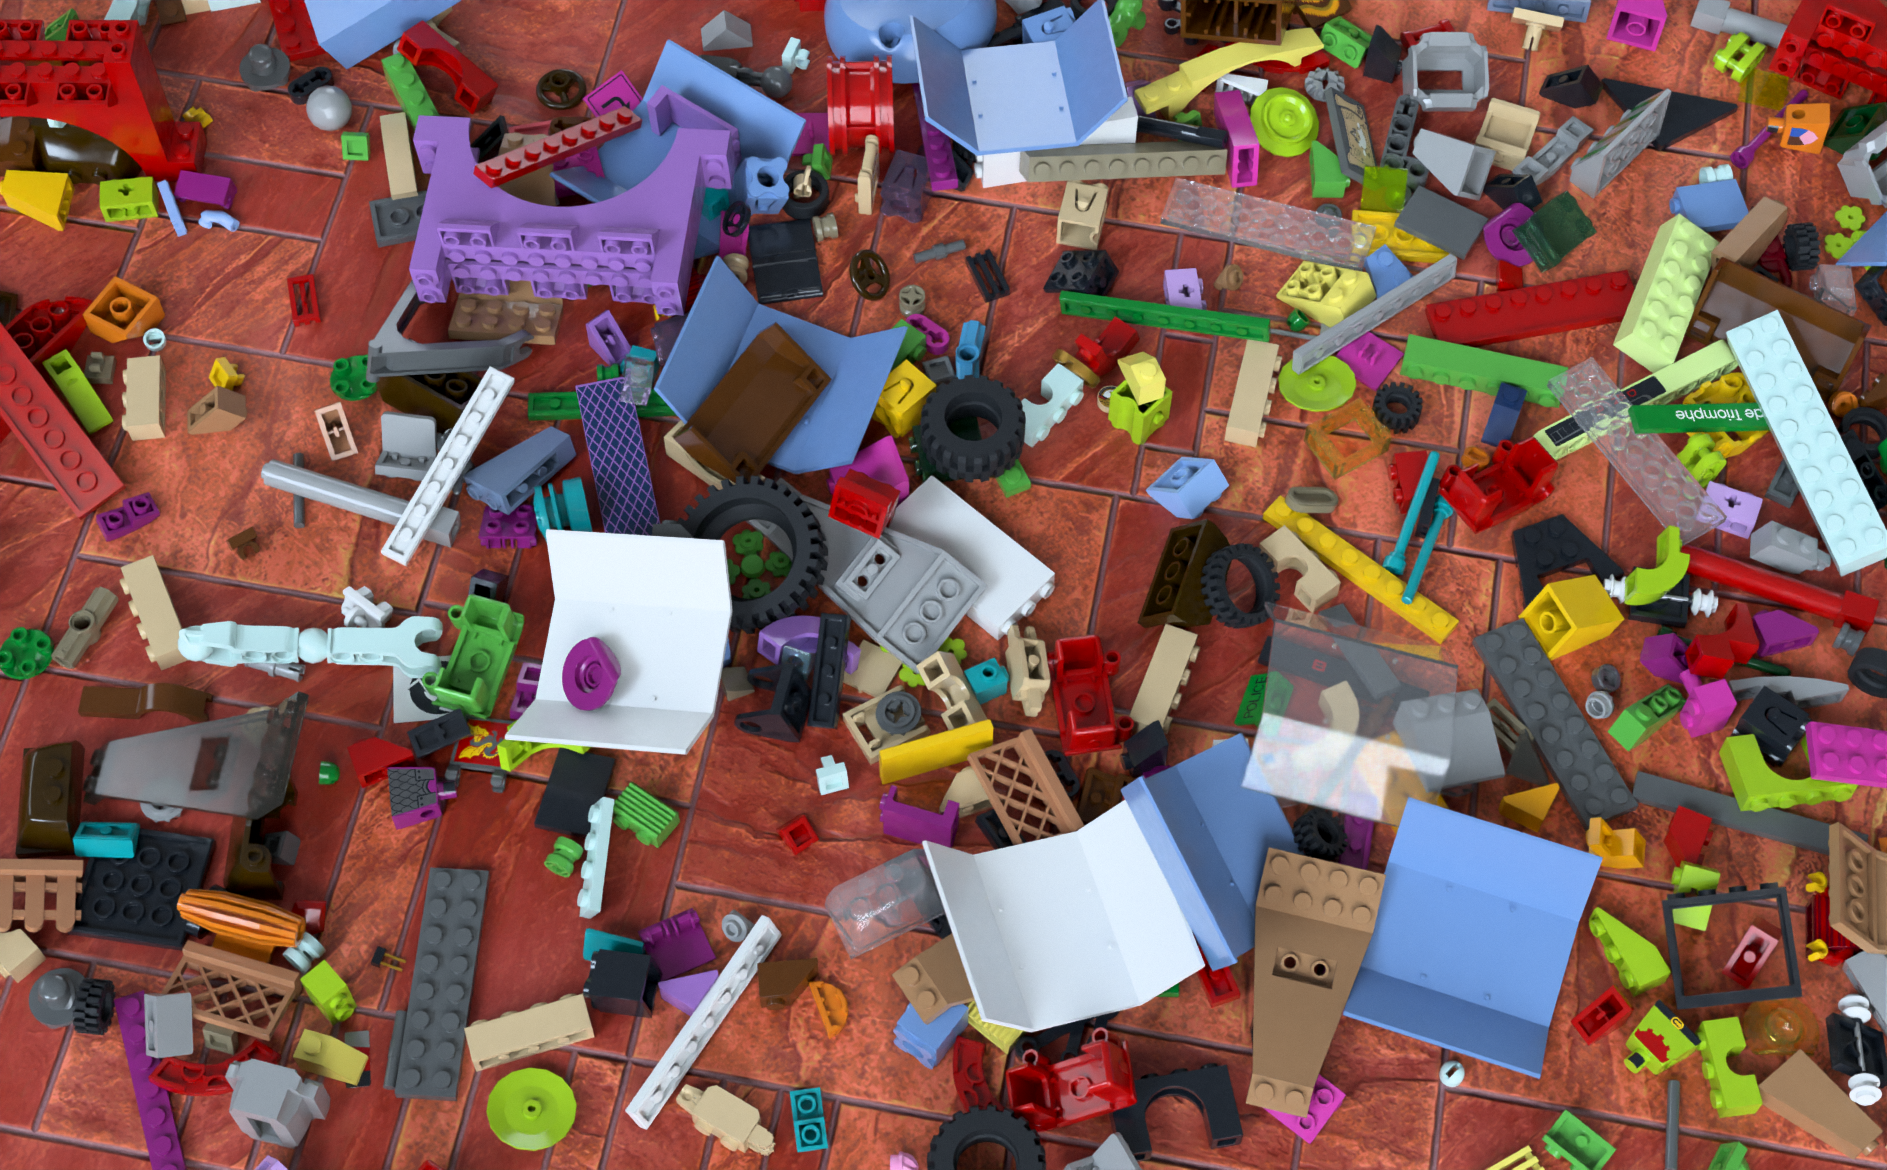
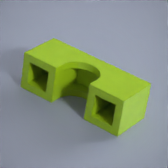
M1731 1017L1702 1021L1694 1034L1702 1041L1697 1050H1701L1703 1057L1702 1072L1706 1080L1709 1079L1711 1086L1710 1101L1714 1109L1717 1108L1719 1118L1755 1114L1763 1104L1755 1074L1745 1076L1735 1074L1729 1069L1726 1062L1727 1057L1739 1056L1746 1046L1739 1018Z

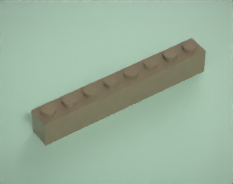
M1184 141L1079 145L1020 152L1019 172L1027 182L1225 174L1228 150L1226 148L1221 149Z

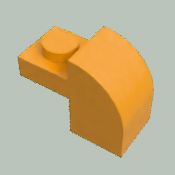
M1602 817L1590 818L1589 830L1586 831V843L1589 846L1590 854L1603 857L1600 866L1617 869L1644 867L1646 840L1635 828L1612 830Z

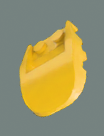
M1736 372L1721 376L1719 381L1703 383L1700 389L1685 397L1682 404L1757 402L1743 373ZM1734 431L1742 439L1736 442L1725 432H1690L1687 434L1690 437L1697 433L1709 434L1715 443L1711 453L1720 451L1724 458L1741 454L1770 431Z

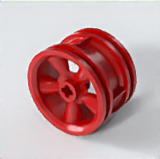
M874 55L873 61L846 62L845 56H840V61H833V56H827L830 155H836V150H843V155H848V149L865 148L867 135H875L879 138V154H882V149H889V154H894L892 55H887V60H879V55Z

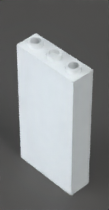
M931 475L896 508L889 529L943 549L987 584V587L966 612V615L996 640H999L1004 634L1007 635L1010 625H1017L1023 616L1028 617L1034 611L1036 604L1042 598H1048L1054 591L1055 573L934 476Z

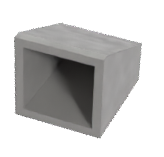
M1421 128L1414 140L1413 154L1453 195L1480 200L1496 151Z

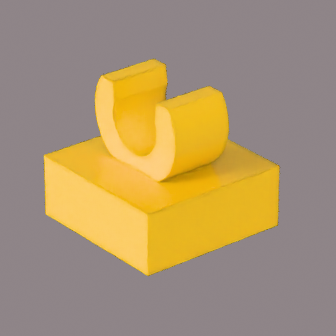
M226 357L215 359L209 379L215 387L220 386L232 391L234 386H239L243 383L245 375H238L236 373L238 365L230 364Z

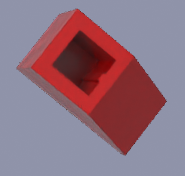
M1426 450L1394 453L1392 463L1388 464V478L1390 481L1393 480L1395 487L1393 488V500L1395 504H1399L1401 514H1406L1411 505L1428 458Z
M1678 805L1671 818L1663 842L1677 867L1680 868L1681 861L1702 865L1705 855L1700 853L1703 846L1707 847L1714 832L1709 829L1712 818Z

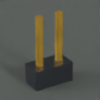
M378 946L371 960V965L380 968L382 964L402 972L401 968L382 961L384 956L406 963V960L387 954L385 948Z

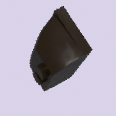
M32 118L31 127L40 145L41 158L46 172L68 173L72 184L87 183L100 185L101 181L136 178L142 170L140 165L128 153L98 134L68 123L63 128L49 127L47 119Z
M472 372L380 377L376 384L385 403L405 414L433 417L436 420L437 432L444 434L448 429L454 428L482 378Z
M1205 519L1170 529L1137 622L1142 627L1149 628L1168 624L1174 627L1185 628L1204 626L1211 623L1213 616L1209 610L1212 608V605L1206 606L1204 600L1208 596L1207 594L1202 595L1201 591L1202 588L1206 587L1205 584H1201V577L1206 576V574L1202 573V569L1204 566H1207L1206 560L1212 557V553L1230 546L1225 535L1210 520ZM1231 562L1228 564V567H1227V570H1226L1225 583H1226V581H1227V574H1228V571H1229Z
M77 740L56 742L36 748H24L15 853L18 859L76 855L73 837L80 825L85 748Z

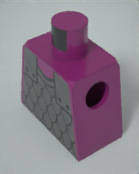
M433 767L387 768L391 814L396 830L440 817L442 815L441 800L458 797L455 780L439 783L436 769Z

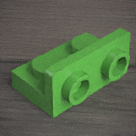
M1341 16L1326 22L1319 36V39L1324 44L1323 49L1353 68H1358L1364 55L1368 54L1372 38L1370 34Z

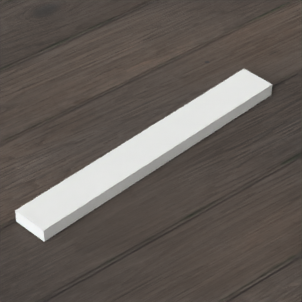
M491 366L489 367L382 548V555L407 567L515 382L513 377Z
M762 915L626 1108L627 1114L639 1127L647 1130L757 972V963L764 962L782 936L769 917Z

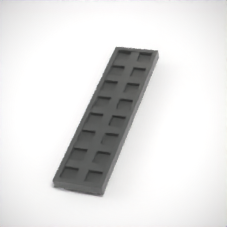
M1521 618L1475 637L1472 642L1473 646L1517 719L1532 733L1534 747L1554 780L1558 783L1560 790L1585 831L1589 830L1590 818L1602 817L1605 822H1609L1636 810L1638 803L1525 620Z
M430 867L394 1093L396 1098L457 1101L466 1045L464 1028L468 1027L490 882L489 871Z

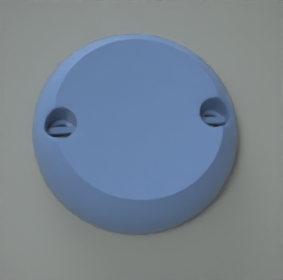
M826 0L824 25L828 43L838 60H840V56H845L846 62L873 61L874 55H879V60H887V55H892L893 83H919L909 16L913 15L961 50L986 48L996 29L997 3L996 0Z

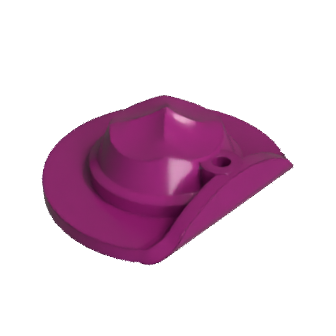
M1514 203L1508 206L1483 226L1485 243L1496 260H1503L1521 267L1535 260L1542 249L1543 229L1535 213L1522 203Z
M589 637L578 642L570 650L564 662L562 671L563 690L569 702L580 710L592 711L602 707L612 696L621 675V667L615 654L601 639Z

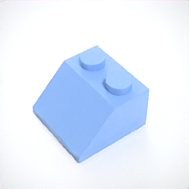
M1181 457L1146 489V492L1176 517L1195 519L1203 514L1204 509L1211 502L1221 497L1222 492L1229 484L1214 459Z

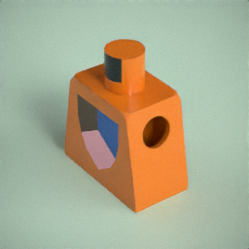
M1789 104L1785 108L1783 118L1768 117L1766 132L1780 133L1779 145L1783 148L1820 154L1830 125V104Z

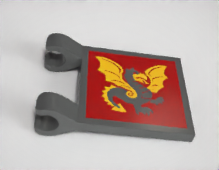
M467 716L469 719L468 724L471 730H473L474 736L455 742L450 764L445 773V779L447 781L455 780L458 787L462 768L493 772L491 777L493 792L503 793L506 785L507 771L501 769L497 745L505 739V735L508 732L507 726L515 721L491 718L485 720L474 716Z

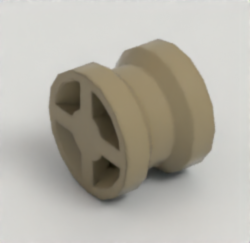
M833 212L827 213L825 217L812 216V224L817 242H821L827 237L832 239L838 238V229Z
M907 285L900 290L899 309L902 315L905 317L913 314L922 315L925 311L924 290L917 285Z

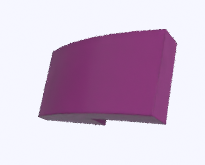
M147 492L123 500V507L97 514L96 522L106 542H109L147 525L159 517L160 512L150 493Z

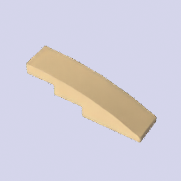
M401 112L380 116L392 200L418 196L406 113Z

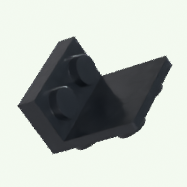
M1106 250L1064 251L1043 289L1046 293L1069 291L1107 296L1119 270Z

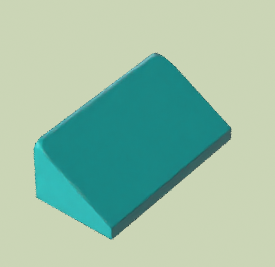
M81 822L73 837L75 854L79 857L133 858L136 853L140 824Z
M591 928L585 931L583 949L585 960L591 961L593 952L599 951V949L646 955L644 943L641 941Z

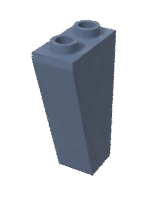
M550 426L467 472L464 475V479L467 484L468 494L474 500H480L488 504L493 510L498 509L509 515L535 492L534 486H542L576 456L570 435Z

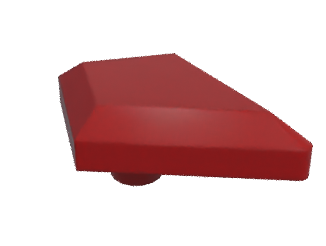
M296 900L291 912L306 919L305 932L310 935L324 932L326 901Z

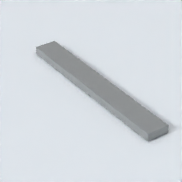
M1449 254L1294 350L1292 370L1298 375L1455 278L1457 258Z

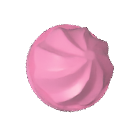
M899 1151V1155H890V1170L919 1169L916 1159L909 1153Z

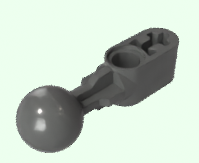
M711 55L698 56L749 87H762L764 93L772 98L786 96L793 85L792 75L782 66H771L762 73L754 72L751 68L742 67L737 60Z

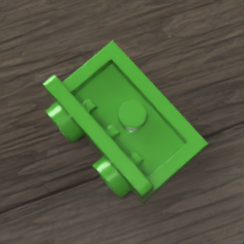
M1567 1109L1542 1138L1547 1143L1544 1148L1557 1159L1563 1156L1572 1163L1569 1167L1571 1170H1601L1617 1150Z

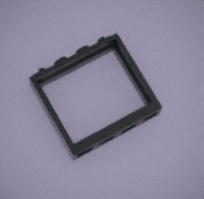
M1778 882L1759 884L1760 890L1748 891L1747 885L1729 887V893L1717 894L1716 889L1700 890L1697 897L1686 898L1685 892L1667 894L1668 900H1662L1661 904L1677 1010L1803 997L1786 887H1778ZM1776 898L1789 986L1685 996L1672 910Z

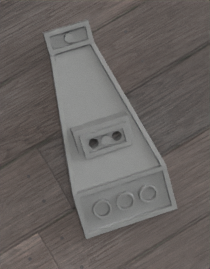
M780 477L776 484L779 486L782 483L787 486L791 492L794 491L805 502L819 521L820 529L825 534L826 541H823V543L828 548V556H823V558L828 563L827 571L821 570L820 572L825 578L823 585H816L847 615L851 616V619L873 640L913 672L919 674L916 665L938 650L987 587V584L943 549L885 527L881 537L877 539L828 517L830 505L802 495ZM765 520L746 521L771 541L792 562L793 551L791 542L787 534L779 526ZM877 554L883 556V564H877L875 562V556ZM859 576L866 578L867 584L865 586L858 584Z

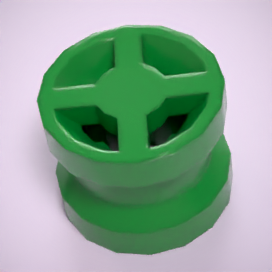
M613 363L611 366L597 364V381L620 377L619 363Z

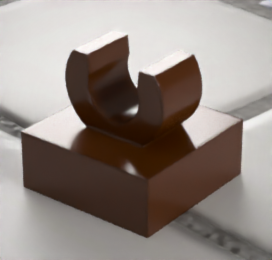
M253 527L226 540L231 551L238 548L237 554L242 560L246 559L243 553L245 546H251L255 553L259 552L258 544L251 541L257 537Z

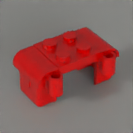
M1529 437L1515 445L1509 440H1501L1491 457L1495 465L1477 474L1475 472L1479 467L1478 463L1464 469L1454 464L1447 467L1439 482L1441 487L1439 493L1474 534H1478L1530 509V507L1548 498L1555 490L1550 481L1558 469V463L1535 437Z
M1096 634L1057 639L1054 651L1047 652V661L1064 756L1122 749L1120 742H1125L1132 737L1134 721L1129 716H1121L1116 720L1108 676H1114L1119 672L1120 653L1116 650H1108L1103 654L1100 637Z
M1099 1027L1092 1034L1093 1042L1081 1047V1050L1088 1054L1052 1065L1048 1056L1034 1049L1027 1050L1022 1057L1023 1064L1011 1067L1005 1073L1010 1109L1014 1111V1116L1019 1118L1023 1116L1029 1121L1031 1130L1035 1129L1039 1133L1068 1126L1136 1104L1137 1095L1128 1041L1123 1040V1045L1121 1046L1120 1038L1117 1034Z

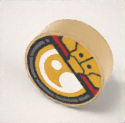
M1105 386L1098 392L1097 405L1103 412L1109 413L1111 392L1117 388L1116 386Z

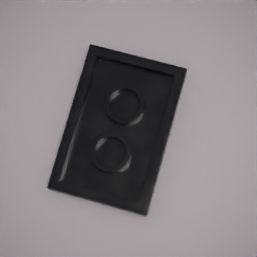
M559 748L534 822L535 828L586 839L591 829V822L588 821L589 810L592 805L606 796L616 766V759L587 752L581 754L570 749Z

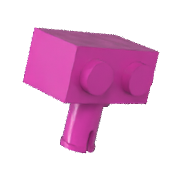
M1689 669L1680 673L1679 678L1689 694L1680 712V721L1683 728L1688 730L1691 738L1722 730L1737 705L1726 680L1723 679L1703 685L1699 675L1690 674Z

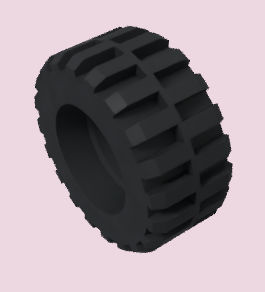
M965 375L964 379L955 377L949 379V384L947 385L945 383L940 384L936 387V393L932 392L927 397L926 404L923 405L921 412V446L923 452L926 453L927 460L932 465L936 464L937 471L942 474L949 473V478L954 480L963 478L965 482L973 483L974 479H980L981 482L989 481L990 476L994 475L997 478L1003 475L1004 468L1010 470L1015 465V459H1019L1022 453L1026 424L1023 405L1019 398H1015V392L1011 388L1007 387L1005 389L1002 382L996 379L994 382L990 381L987 376L980 375V378H973V375ZM964 417H980L991 422L998 430L984 440L968 441L954 435L948 427L956 420Z
M987 1104V1109L979 1110L978 1105L969 1107V1112L963 1114L961 1110L952 1115L953 1120L949 1123L944 1121L939 1127V1134L933 1136L930 1143L931 1149L927 1154V1170H957L959 1157L966 1149L978 1143L991 1142L1005 1147L1012 1153L1016 1162V1170H1046L1044 1146L1040 1143V1136L1035 1129L1031 1130L1029 1127V1121L1023 1116L1020 1118L1015 1117L1014 1111L1005 1107L1003 1112L997 1110V1105Z

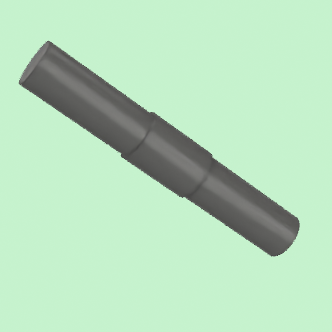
M402 1010L396 1011L387 1057L388 1061L383 1088L388 1090H394L396 1087L407 1012Z

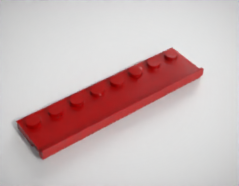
M1622 270L1427 304L1425 314L1433 336L1437 340L1469 347H1480L1622 322L1635 288L1628 271Z

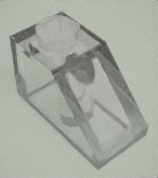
M1819 264L1815 274L1811 275L1809 283L1810 290L1814 291V299L1853 317L1857 307L1851 266Z
M631 354L625 355L620 393L621 402L647 406L654 370L652 358Z

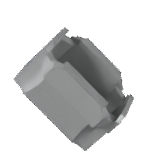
M1423 33L1420 36L1419 43L1408 49L1409 55L1402 62L1403 95H1410V99L1419 102L1423 111H1474L1477 102L1488 97V51L1486 46L1477 44L1472 33ZM1417 71H1461L1462 90H1421L1418 88Z
M1887 121L1848 149L1837 164L1851 197L1866 198L1870 200L1871 204H1883L1885 208H1887V159L1873 170L1868 163L1872 153L1878 154L1887 147Z
M251 1058V1060L244 1062L234 1061L229 1065L225 1078L234 1090L229 1113L241 1131L253 1139L295 1149L308 1130L311 1120L326 1119L331 1098L324 1085L305 1078L303 1083L302 1078L295 1069Z

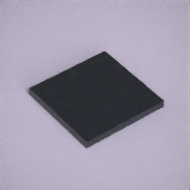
M140 828L136 853L133 858L89 857L81 882L82 893H78L75 901V910H81V920H75L74 928L67 933L75 936L183 951L182 949L189 937V933L185 930L188 920L181 918L180 911L177 910L178 899L182 893L186 894L189 889L203 890L216 846L215 839Z

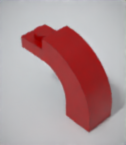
M1115 316L1096 340L1092 341L1082 333L1078 336L1075 343L1079 351L1075 354L1074 358L1087 366L1097 376H1102L1118 365V359L1124 358L1130 353L1140 340V337L1134 328Z

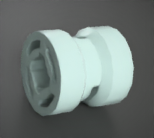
M1722 164L1714 169L1710 166L1702 167L1699 171V184L1733 179V172L1729 164Z
M307 932L304 933V937L298 947H289L283 953L286 960L304 974L311 967V962L315 958H320L326 951L320 942Z

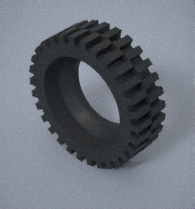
M744 476L736 477L735 485L729 479L722 480L723 489L718 490L714 485L708 487L707 490L710 496L706 499L699 493L694 498L699 505L694 509L688 504L684 511L689 515V518L686 521L679 517L678 522L694 539L720 540L731 527L747 520L769 521L779 526L787 534L792 546L793 560L790 572L783 583L771 593L759 598L747 599L731 594L733 612L730 630L740 633V629H743L747 634H755V628L761 631L777 620L797 616L794 611L798 607L804 612L807 610L809 604L805 600L808 596L815 600L818 591L814 587L816 584L822 586L825 580L820 572L821 570L827 571L828 563L823 556H828V548L823 543V541H826L824 532L820 529L819 521L794 491L791 492L782 483L778 486L774 480L766 478L764 483L759 476H751V482H748Z

